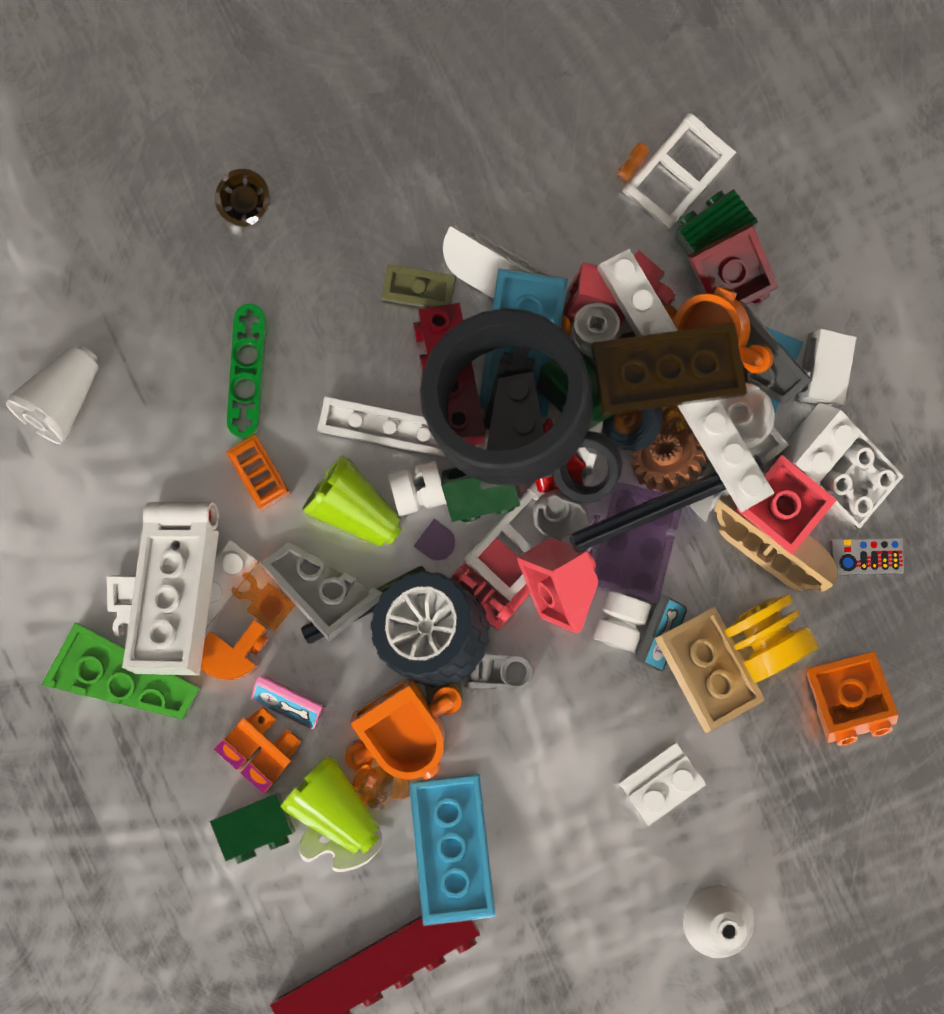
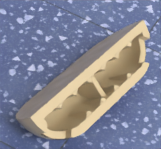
M722 495L719 498L714 512H716L721 526L719 532L729 543L796 591L821 589V592H824L834 585L838 573L836 564L830 553L819 542L808 535L795 552L790 555L736 510L737 506L731 495L727 497Z

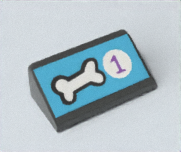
M663 594L659 597L636 655L638 663L658 671L665 669L667 661L655 638L683 623L687 613L685 605Z

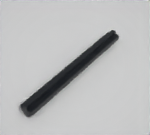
M754 455V460L760 470L764 472V465L760 457ZM714 472L573 532L569 537L570 543L576 552L584 551L726 490V487L718 473Z

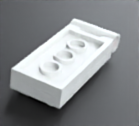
M148 502L145 505L123 668L135 674L200 675L219 532L214 530L219 522V510L215 502Z

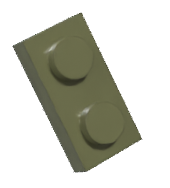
M387 264L381 298L383 301L424 308L452 304L456 275Z

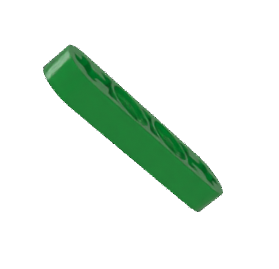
M254 304L240 306L235 312L233 320L227 427L235 437L243 440L258 432L261 416L267 322L262 309ZM248 312H253L255 318L260 319L259 323H253L252 335L253 337L259 336L258 341L251 338L239 339L240 334L247 336V326L241 320L248 317ZM247 345L254 346L258 353L256 360L250 364L242 363L238 357L240 349ZM248 379L254 382L255 392L252 396L241 398L237 395L236 387L240 381ZM236 402L242 405L255 404L254 409L247 407L246 416L253 423L252 426H246L245 432H240V428L234 425L235 420H240L242 415L240 407L234 408Z

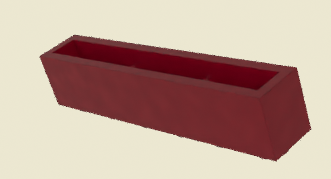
M421 915L274 999L270 1007L274 1014H352L350 1010L361 1003L366 1008L384 997L381 992L394 985L396 990L406 986L415 979L413 973L425 967L427 972L439 967L446 962L444 956L456 949L460 954L477 944L475 938L480 935V930L474 920L424 926Z

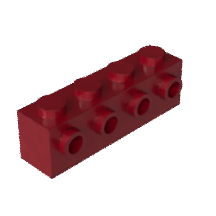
M460 302L418 309V322H413V330L416 343L422 342L424 354L419 355L422 373L432 349L445 333L463 320ZM471 362L456 379L449 398L448 415L452 430L468 443L478 446L485 444L486 430Z

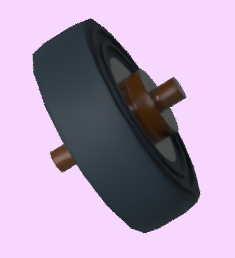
M662 408L613 414L603 421L604 434L620 449L638 451L646 448L656 439L661 430L663 422Z

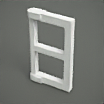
M688 113L683 122L622 191L669 231L736 152L709 130L698 118ZM688 129L693 131L721 155L700 182L667 155ZM659 162L692 189L670 216L638 189Z
M532 483L521 496L520 506L506 513L463 558L466 565L480 575L507 602H510L526 584L523 574L509 588L478 557L501 532L524 553L533 548L509 523L532 499L537 501L541 495L545 494V492H537L535 483ZM566 536L561 542H565L569 536Z

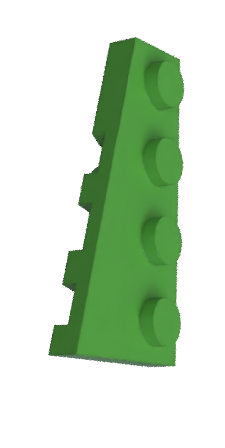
M76 622L41 684L178 719H185L201 689L177 675L135 674L123 668L124 647Z

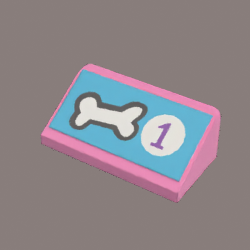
M258 676L252 694L254 702L310 729L316 727L325 709L323 704L266 676Z

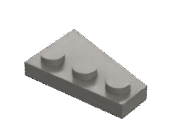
M289 542L261 562L265 573L328 641L377 604L380 600L379 597L383 593L373 587L371 589L357 582L355 577L345 572L342 574L325 565L323 560Z

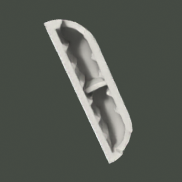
M451 225L445 235L443 254L449 269L458 278L493 299L498 268L549 275L475 231L470 236L461 231L458 226ZM566 291L564 306L571 296L569 291Z

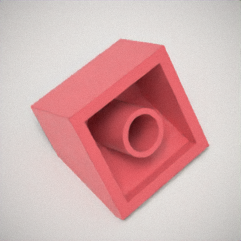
M781 455L763 474L774 494L743 511L741 514L792 555L837 499Z
M550 537L516 558L539 618L577 633L582 630L598 585V579L594 571L596 564L588 551L576 552L572 545Z

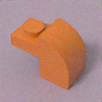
M254 620L235 646L231 645L217 633L210 631L204 640L201 669L215 678L225 680H237L250 675L259 665L248 657L251 653L257 656L269 640L265 635L270 629L259 621Z

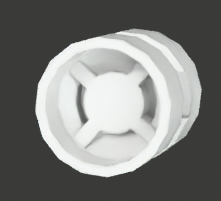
M591 303L585 305L577 312L574 318V343L577 345L580 354L588 358L592 365H594L591 349L593 342L619 339L620 320L618 314L612 307L604 303Z
M435 460L416 465L413 472L404 468L388 473L399 517L418 512L421 505L430 509L446 504ZM415 486H426L419 491H416Z
M609 591L603 607L607 617L599 620L593 639L636 653L642 636L638 631V626L646 624L652 606L638 599Z

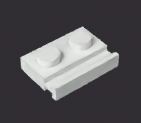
M677 742L670 745L619 782V785L649 826L707 785Z

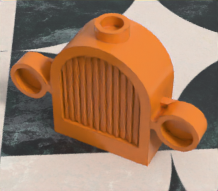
M717 285L714 293L694 296L684 302L678 311L672 305L663 304L678 331L735 323L741 361L744 367L749 372L762 373L772 366L774 356L769 347L763 344L746 347L750 337V320L745 308L735 299L737 295L735 291Z
M406 678L353 712L350 725L361 740L353 741L347 747L345 761L348 767L354 771H364L372 765L374 758L384 771L397 778L415 779L423 777L424 780H427L436 775L442 768L439 761L443 754L445 729L440 715H451L459 710L462 701L460 690L453 684L439 686L434 692L433 702L430 703L417 683Z

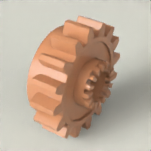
M675 422L671 429H666L664 424H662L658 436L648 447L638 451H631L633 460L630 461L639 484L645 483L649 491L655 489L661 493L670 492L697 480L698 477L703 475V466H707L709 463L705 451L690 426L686 425L681 430L679 424Z

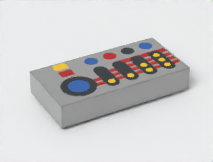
M903 538L830 540L831 556L837 567V575L904 573Z

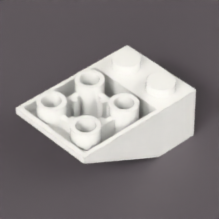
M819 403L786 441L789 445L776 456L778 458L783 455L837 499L832 508L858 529L863 526L904 477L842 410Z

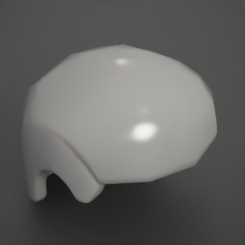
M555 489L541 495L535 502L532 510L535 527L544 536L556 538L559 541H563L566 536L589 525L588 511L585 503L570 499L560 489Z

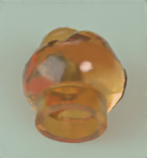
M364 765L358 770L352 782L353 788L359 793V797L364 805L371 810L383 809L384 803H386L390 796L397 801L405 800L410 796V781L392 776L380 766L372 768Z

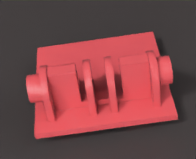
M497 537L478 557L509 588L523 574L516 558L518 555ZM465 562L454 572L451 578L479 600V604L486 611L487 621L498 631L530 594L528 586L525 584L510 602H507Z

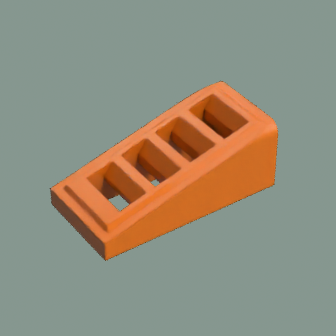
M256 434L226 451L227 456L260 511H264L291 494ZM252 447L256 448L257 453L242 462L238 460L237 456ZM262 458L264 464L246 473L244 468ZM269 470L270 476L255 485L252 483L251 479ZM274 481L276 482L277 487L260 496L259 490Z

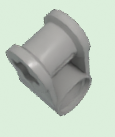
M485 653L476 669L469 674L465 687L496 689V687L522 688L532 679V667L523 657ZM481 662H483L482 679H480ZM514 662L522 663L527 671L524 680L517 683L510 681L507 677V668Z

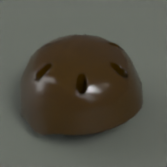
M236 169L230 171L222 178L216 188V208L219 214L228 222L237 226H250L259 221L269 208V187L265 180L252 170ZM244 178L247 179V185H246V186H244V183H243V179H244ZM228 187V188H230L233 192H232V193H229V192H227L225 189ZM261 189H263V193L258 194V192ZM232 207L231 210L225 211V208ZM243 215H246V220H242Z

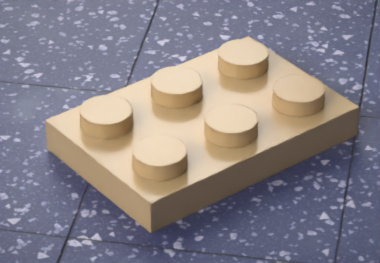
M716 607L655 638L705 733L713 731L765 701L758 685L753 682L743 664L744 659L739 650L734 649L733 645L735 643L732 637H727L724 631L726 626Z

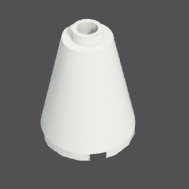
M84 346L79 348L70 347L9 395L6 406L25 425L29 422L35 426L37 434L51 442L61 444L67 439L99 369L95 362L97 360L96 355Z
M724 886L706 887L694 894L684 911V932L691 945L700 953L713 958L730 957L740 952L750 941L754 931V914L749 902L736 890ZM728 924L727 928L722 931V928Z

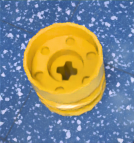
M790 594L767 599L740 614L733 624L724 630L728 638L742 631L744 632L746 637L733 645L735 650L752 646L755 651L743 662L754 683L785 669L820 647L808 626L791 630L789 624L801 614L798 609L784 616L780 611L793 602Z

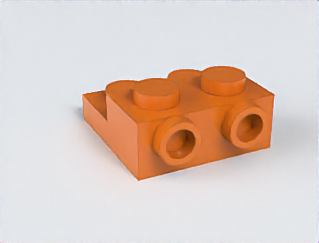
M875 651L807 669L806 675L817 704V714L828 743L837 741L838 746H845L858 740L857 735L871 732L873 737L888 734L893 730L892 726L896 725L899 714Z

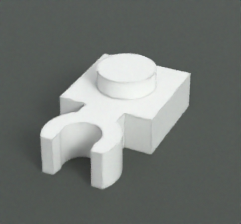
M112 575L107 577L108 612H117V618L112 626L114 636L125 635V624H129L136 575Z

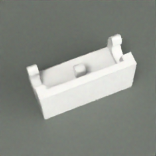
M825 329L808 333L802 369L812 381L797 393L796 401L816 405L822 403L831 407L832 405H845L857 337Z

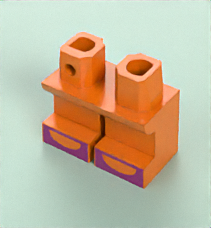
M264 707L252 714L250 718H243L227 737L221 740L214 750L236 770H241L245 766L240 773L263 794H266L295 760L292 756L302 740L292 731L286 729L274 742L265 733L276 722L277 718ZM262 747V749L260 750V752L253 758V760L247 764V762H248V761L255 755V753Z

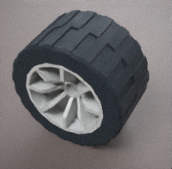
M420 571L415 574L410 573L390 584L391 586L381 594L379 602L374 607L370 627L372 630L371 639L373 646L376 647L380 659L385 661L387 666L393 671L417 684L420 683L427 687H441L454 682L458 683L465 676L471 674L476 669L478 663L482 661L486 647L489 644V621H487L486 611L479 604V600L453 579L437 572Z

